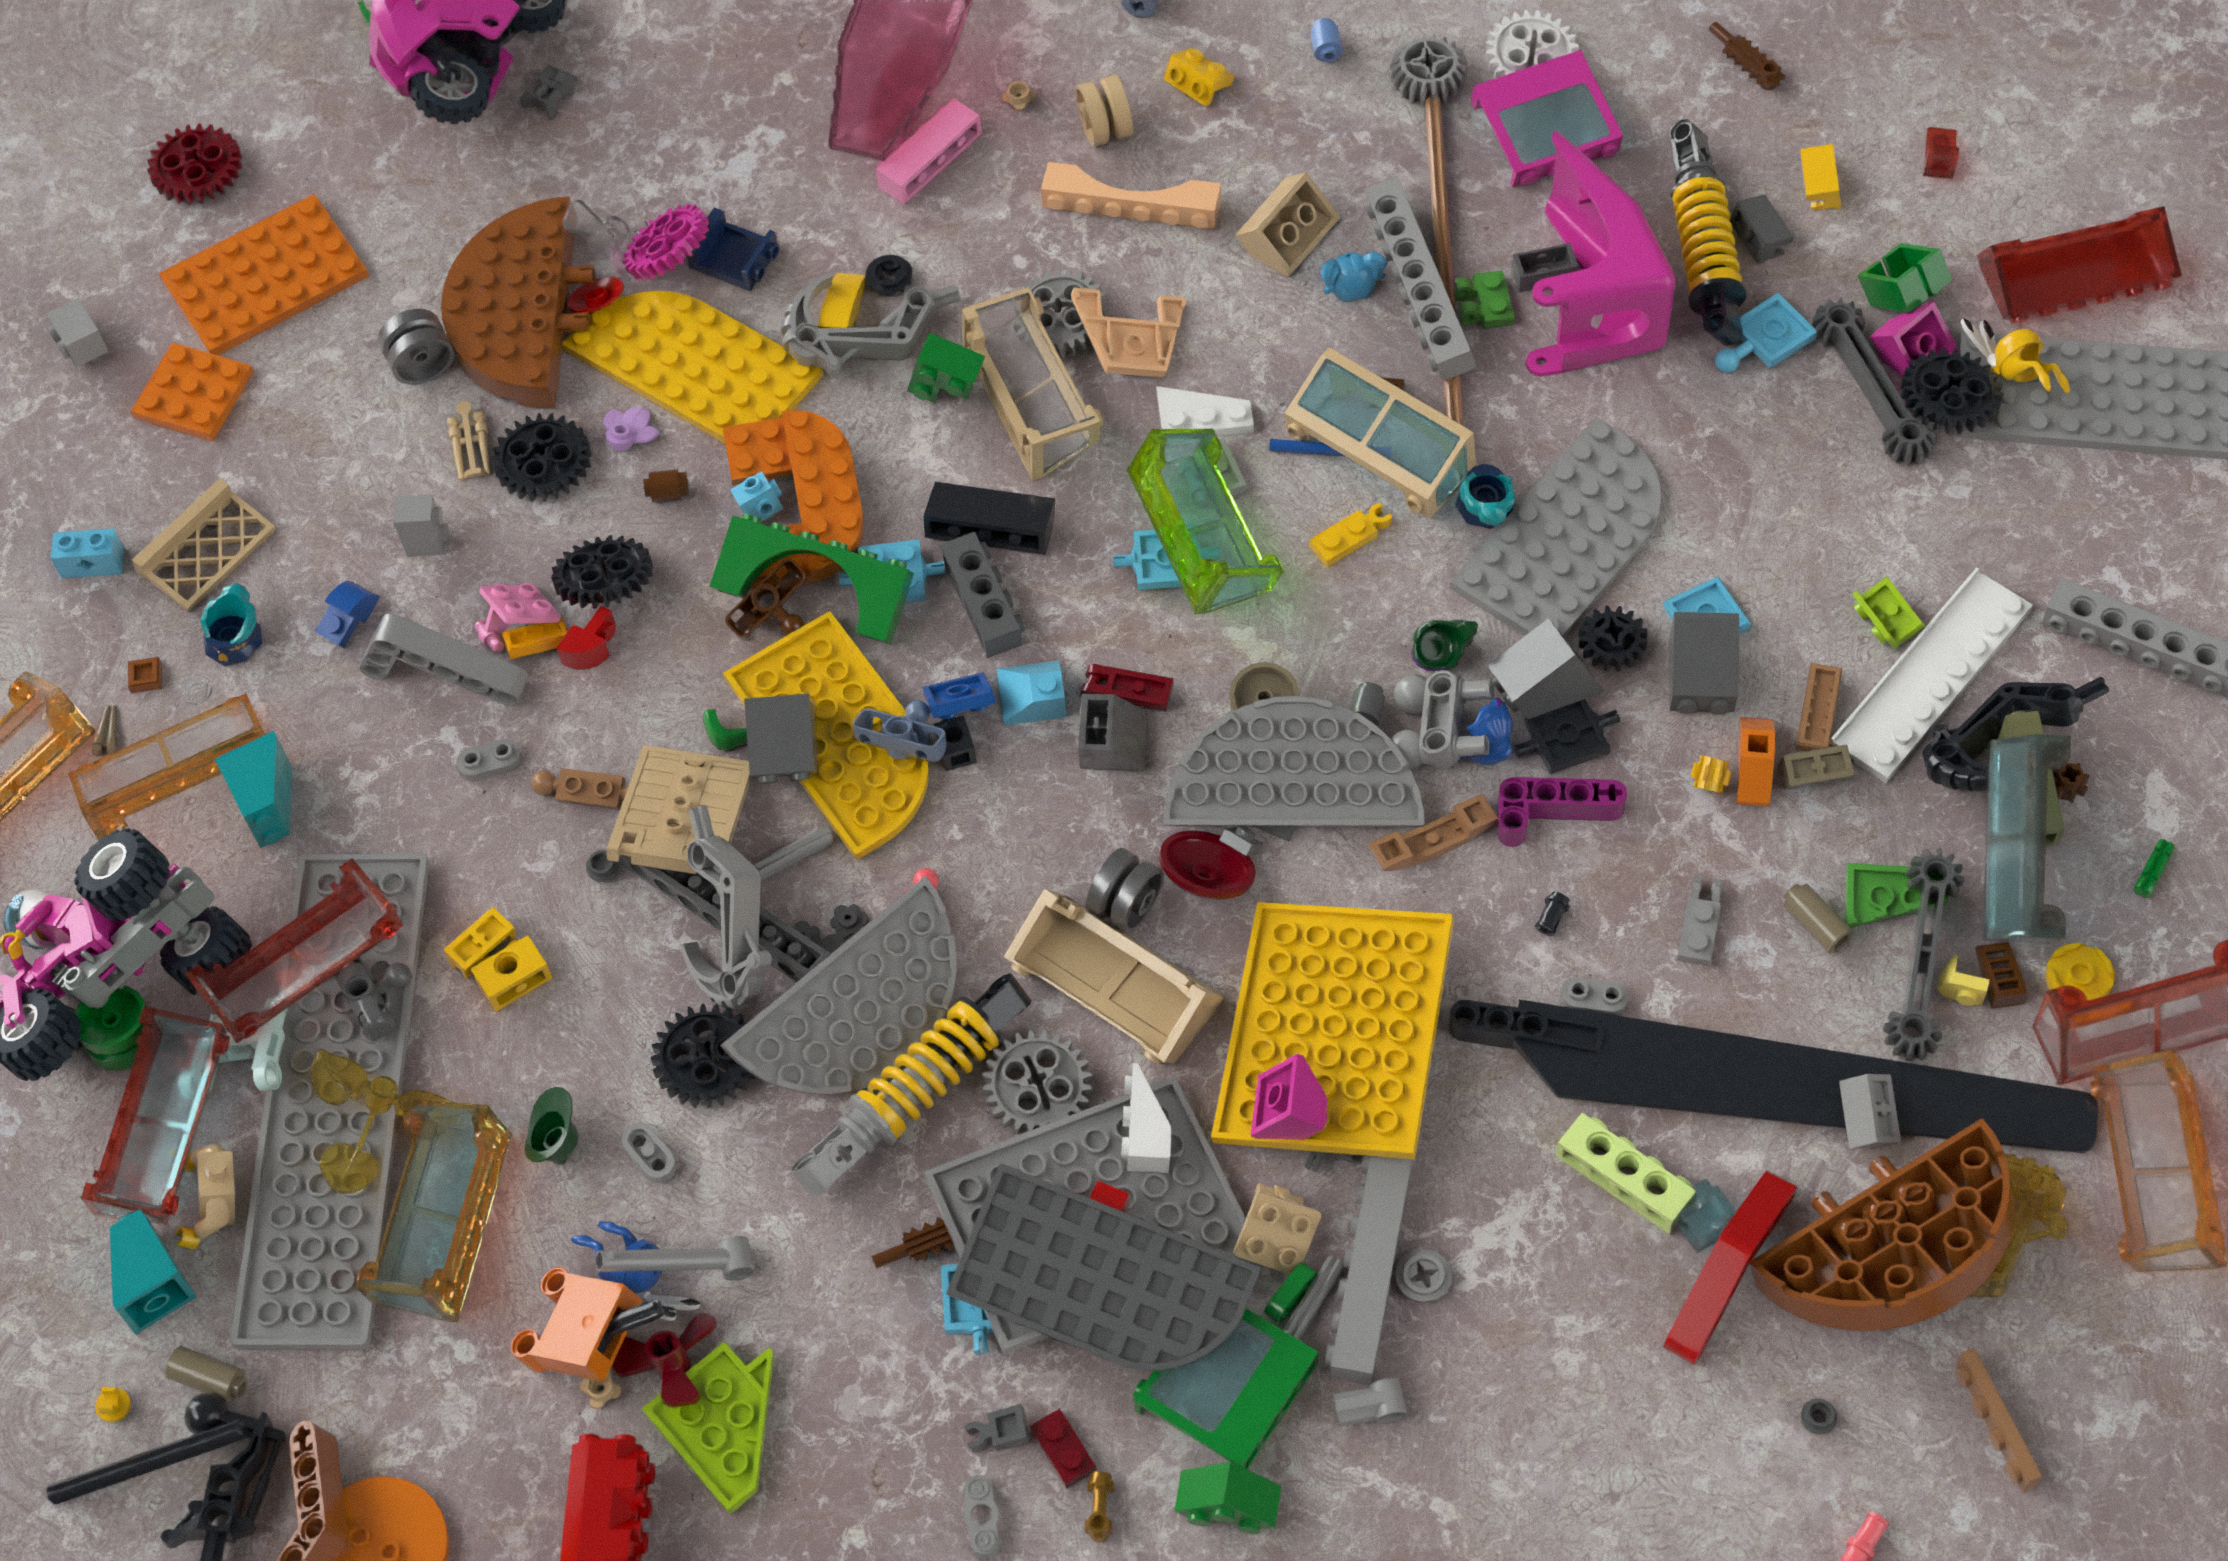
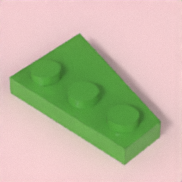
M1847 863L1845 922L1853 928L1918 912L1920 892L1918 890H1908L1907 887L1911 879L1906 877V871L1910 867ZM1937 873L1927 874L1933 881H1942V877ZM1947 895L1944 896L1943 906L1947 905L1949 900ZM1928 898L1927 909L1934 908L1935 902L1931 898Z

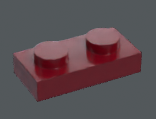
M1060 1408L1029 1426L1031 1433L1066 1489L1097 1471L1095 1463Z

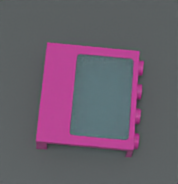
M1581 50L1473 87L1471 103L1475 110L1483 108L1513 170L1510 181L1512 188L1519 185H1530L1537 179L1548 175L1550 177L1554 176L1556 147L1552 143L1553 131H1559L1590 160L1600 157L1609 158L1620 150L1624 136Z

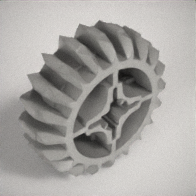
M1422 34L1418 40L1411 37L1409 43L1402 42L1400 49H1395L1390 61V79L1393 82L1395 91H1400L1402 98L1409 96L1411 103L1420 100L1422 106L1429 96L1432 98V101L1439 97L1444 103H1446L1448 96L1455 98L1457 91L1462 90L1467 79V61L1463 50L1457 48L1456 42L1448 43L1446 36L1442 39H1437L1435 34L1432 38H1426Z

